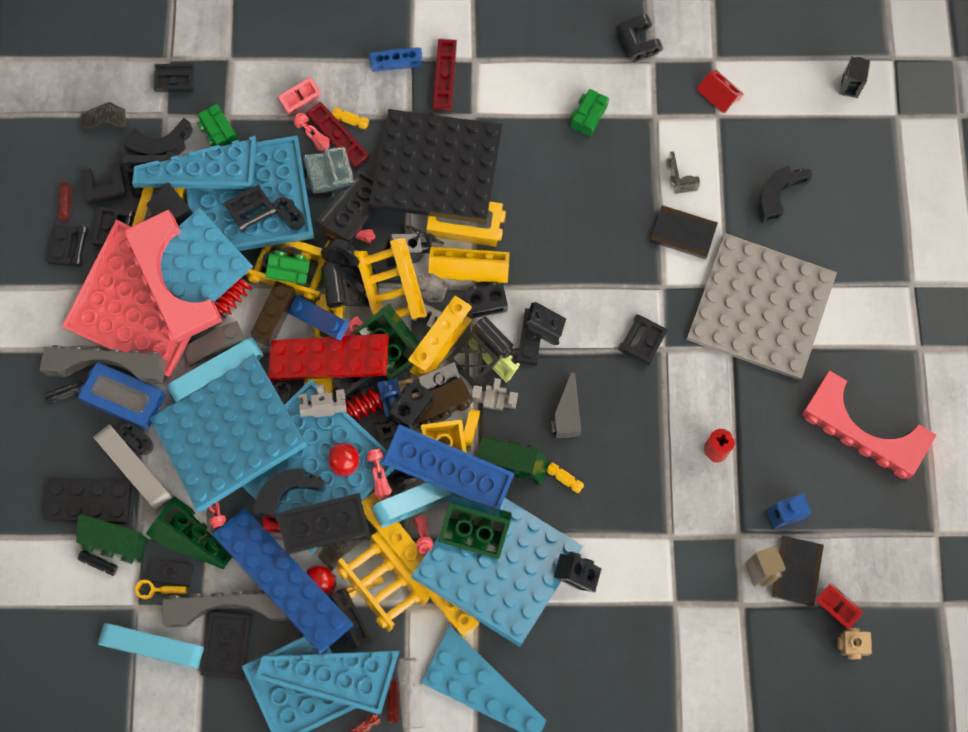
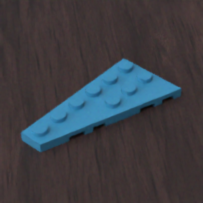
M256 136L249 137V140L239 142V140L232 141V144L222 147L217 145L189 152V155L178 157V155L173 156L171 160L163 162L157 160L134 166L133 187L162 188L169 182L173 188L250 189L253 187Z
M449 625L421 684L518 732H541L546 719Z
M399 651L262 657L256 679L381 715Z

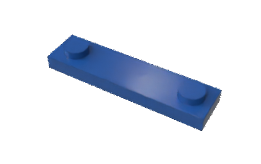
M297 295L287 312L340 341L350 323Z

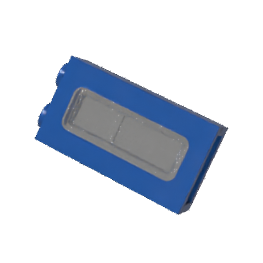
M99 362L90 369L87 382L80 387L78 392V398L82 403L122 421L132 423L147 432L152 424L150 418L158 413L166 397L163 390Z

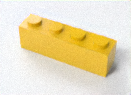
M430 247L428 278L454 279L456 281H485L498 284L508 283L510 252Z

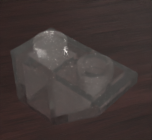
M433 273L416 274L422 299L427 302H443L449 283Z

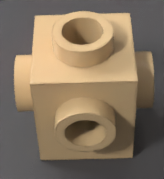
M849 628L847 632L840 634V637H838L837 644L838 649L841 650V656H848V659L858 660L861 659V656L872 654L871 632H860L859 628Z

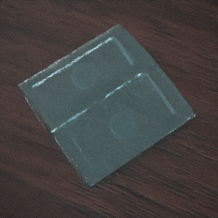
M345 147L326 149L324 153L305 155L304 161L313 194L339 189L354 183Z

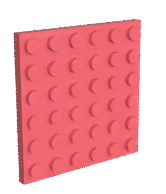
M116 220L62 327L108 349H117L129 353V350L141 352V354H148L150 351L158 352L167 361L164 375L171 378L191 337L177 342L174 338L170 339L165 329L168 325L165 320H161L157 312L160 308L157 302L154 303L149 295L151 291L150 286L144 283L141 277L143 271L141 267H137L132 256L135 255L133 249H129L125 243L124 238L127 236L124 231L131 228V226Z

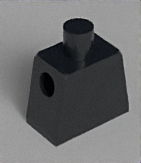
M168 182L147 203L146 206L152 214L143 222L169 210L174 215L179 226L193 212Z
M389 234L384 248L385 250L390 249V241L405 238L413 264L419 262L422 254L430 253L432 244L421 242L419 234ZM393 256L386 258L387 267L397 266Z

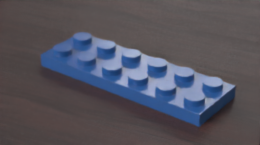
M398 425L383 461V464L473 502L497 509L501 508L515 474L401 425Z

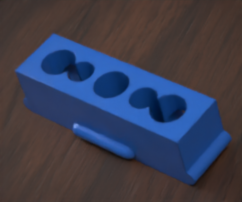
M421 47L400 48L369 53L370 67H372L373 72L422 67Z

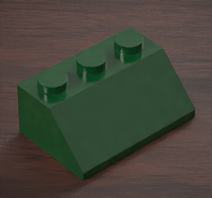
M390 303L353 331L355 335L387 334L389 336L386 373L389 379H392L412 364L408 359L420 344Z
M451 495L438 542L499 559L510 526L512 513Z
M79 514L76 543L82 546V550L90 553L97 550L101 552L102 556L113 559V556L121 557L120 561L128 564H133V561L140 563L148 541L140 531Z

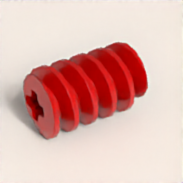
M239 279L214 302L220 316L226 319L225 313L232 315L230 307L238 308L234 303L235 301L243 302L239 297L240 295L248 296L244 291L245 289L253 290L244 279Z
M367 389V396L360 392V399L352 396L353 403L348 399L345 400L346 413L353 419L356 417L359 421H362L361 414L368 418L369 410L376 414L377 406L381 410H384L375 389V392Z
M726 429L714 430L704 445L706 456L712 462L719 463L724 461L735 446L733 435Z

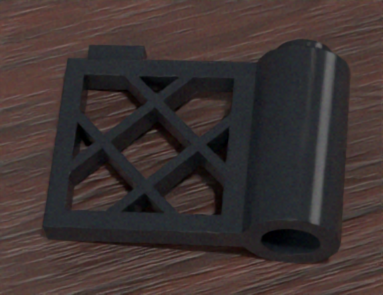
M335 261L324 263L321 267L327 307H370L368 298L364 296L366 290L361 293L354 286L358 281L365 288L358 267H343ZM372 268L373 274L375 275V268ZM345 273H350L355 280L351 283L346 279ZM350 290L358 296L357 300H350Z
M484 316L475 323L471 332L446 360L449 363L455 362L458 372L473 388L474 386L481 387L488 379L486 375L503 357L506 359L513 353L514 350L512 348L514 344ZM472 337L477 342L478 350H469L468 342ZM458 353H465V365H459L454 359ZM469 353H478V365H469ZM482 353H488L493 358L489 365H482ZM469 367H478L479 376L475 380L470 376Z

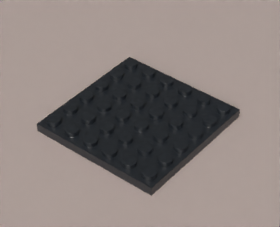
M388 109L369 208L487 224L502 124Z

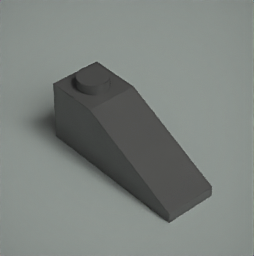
M234 321L218 327L188 344L184 352L189 366H193L220 355L245 339L238 321Z
M575 373L570 374L555 412L554 420H551V432H555L556 438L580 437L581 435Z

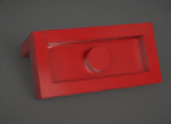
M718 70L710 71L697 88V91L722 113H726L732 104L740 100L744 95Z

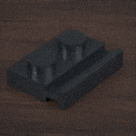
M193 63L155 64V92H193Z
M537 302L531 303L524 330L554 346L559 345L560 342L558 340L562 336L566 318Z

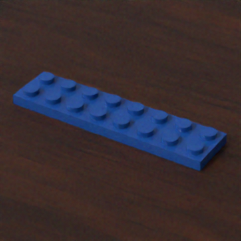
M246 508L212 534L215 540L320 654L353 627L350 619L290 555H286L285 550L264 530Z

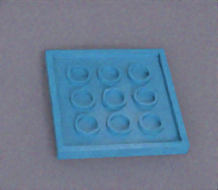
M200 208L179 226L181 233L173 237L167 244L161 260L162 277L168 290L176 298L191 303L207 300L215 302L253 268L249 261Z
M303 637L263 657L314 655L320 653ZM330 647L321 654H332ZM261 658L242 666L271 732H308L356 708L256 679Z

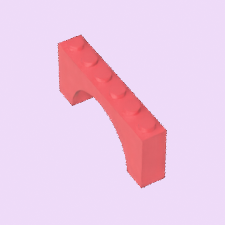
M169 210L124 231L127 236L124 238L125 243L129 249H133L135 254L132 256L137 267H141L143 271L141 277L144 283L150 286L151 291L149 295L154 303L157 302L160 308L157 312L161 320H165L168 325L165 329L170 339L174 338L177 342H181L223 321L213 301L186 302L173 296L165 285L161 272L162 255L170 240L181 233L174 215Z
M829 371L802 413L805 420L813 425H819L825 433L837 436L843 444L857 448L858 452L863 456H870L875 459L876 463L881 467H888L893 470L894 474L899 478H911L937 435L920 424L910 434L898 439H881L867 434L855 425L845 409L843 392L847 381Z

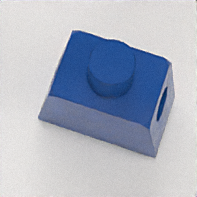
M804 494L776 502L765 510L773 530L810 518L811 515Z

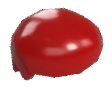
M343 442L332 446L328 453V466L335 475L341 477L350 476L358 469L359 454L353 445Z
M314 565L306 570L305 573L326 595L334 592L337 580L336 575L331 569L322 565Z

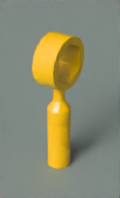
M141 580L135 587V593L138 597L145 600L153 597L155 592L186 595L187 586H162L155 588L154 584L149 580ZM142 584L150 585L151 591L148 595L140 594L139 589Z

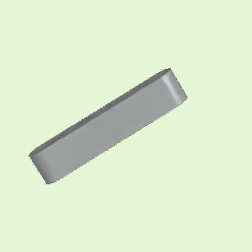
M110 424L93 436L155 511L172 498Z

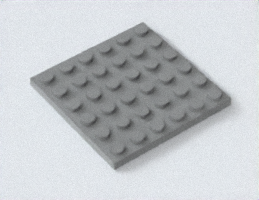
M725 233L686 340L801 380L837 272Z

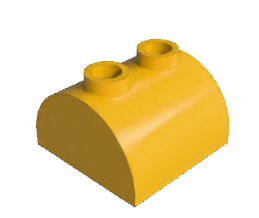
M462 420L421 425L423 435L467 453Z

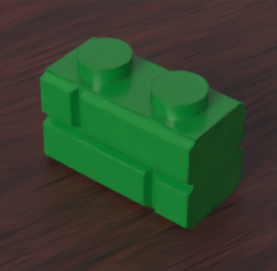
M589 89L586 94L583 93L578 102L580 104L577 110L574 109L569 118L572 120L571 128L579 132L581 131L589 137L592 136L609 104L607 96L599 94L592 89Z
M218 104L198 113L199 122H197V125L202 133L206 131L209 136L206 139L210 147L217 145L222 147L238 140L236 133Z
M274 250V253H269L265 278L305 285L310 261L306 259V255L294 254V257L286 256L285 251Z

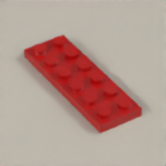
M387 334L343 336L341 341L334 337L271 340L268 377L270 381L386 375L389 336Z

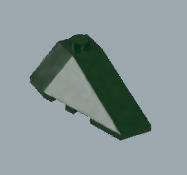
M174 496L157 516L146 532V535L164 547L224 570L232 557L206 530L208 526L204 522L200 523L195 518V512Z

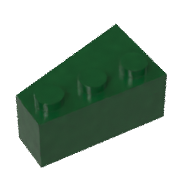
M482 437L476 455L477 458L519 475V479L524 480L525 477L533 478L537 481V484L543 486L550 463L538 447L533 445L524 447L515 441L506 443L501 442L502 440L496 437H490L489 439Z

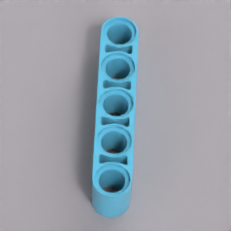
M254 338L246 339L172 381L167 386V389L177 403L182 398L190 396L193 392L208 385L209 382L223 376L227 371L238 367L253 354L257 356L258 360H261L264 355Z
M427 482L375 504L371 510L380 526L384 528L450 500L451 495L455 497L459 495Z
M107 623L103 624L98 640V645L195 669L199 667L204 647Z

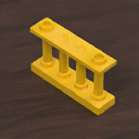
M405 238L390 241V249L369 256L367 251L355 252L356 257L360 261L357 267L361 272L372 316L383 308V301L402 295L406 296L408 305L407 307L395 310L400 317L410 315L412 319L427 316ZM392 256L395 258L396 268L373 274L371 263ZM396 276L401 278V288L379 294L377 282Z
M300 241L266 246L262 248L254 269H251L245 275L249 281L256 284L262 282L274 286L275 282L279 281L295 288L296 294L303 296L305 300L314 302L315 300H320L321 297L317 288L322 278L321 267L326 261L321 256L322 248ZM273 247L279 249L294 247L299 251V254L306 255L307 260L317 261L318 267L310 287L307 288L298 285V283L265 278L266 274L261 273L264 266L262 263L263 255L269 252L270 249H273ZM288 250V254L286 256L291 255L292 251Z
M457 296L453 297L408 359L409 362L414 364L409 371L412 376L417 378L422 374L439 368L472 322V319L466 316L472 308L471 305Z
M379 532L371 536L370 548L351 562L346 564L342 558L338 560V574L341 578L348 580L376 615V621L383 629L386 628L388 632L394 626L392 619L413 603H419L422 607L431 597L420 583L411 578L412 572ZM374 554H379L383 559V564L359 580L353 573V570ZM387 570H392L397 576L396 580L372 597L365 587ZM401 586H405L410 592L409 596L385 613L378 603Z

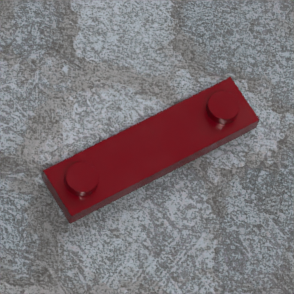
M438 39L433 110L452 111L457 40Z
M321 101L306 112L307 117L325 137L329 138L333 146L354 169L370 158L366 150Z

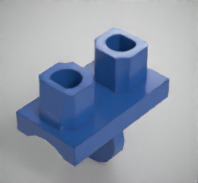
M397 378L377 382L386 418L390 417L389 407L395 399L399 400L402 396ZM401 409L399 414H406L405 409Z

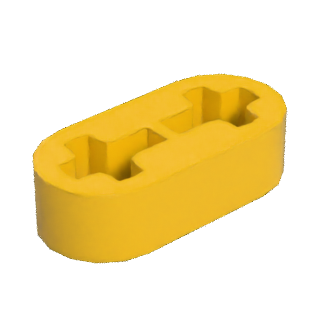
M471 408L464 430L467 447H472L480 416L479 410Z

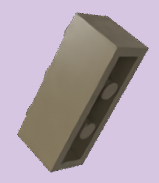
M776 545L756 552L745 563L754 587L761 585L763 588L773 584L778 578L782 577L781 573L786 570Z

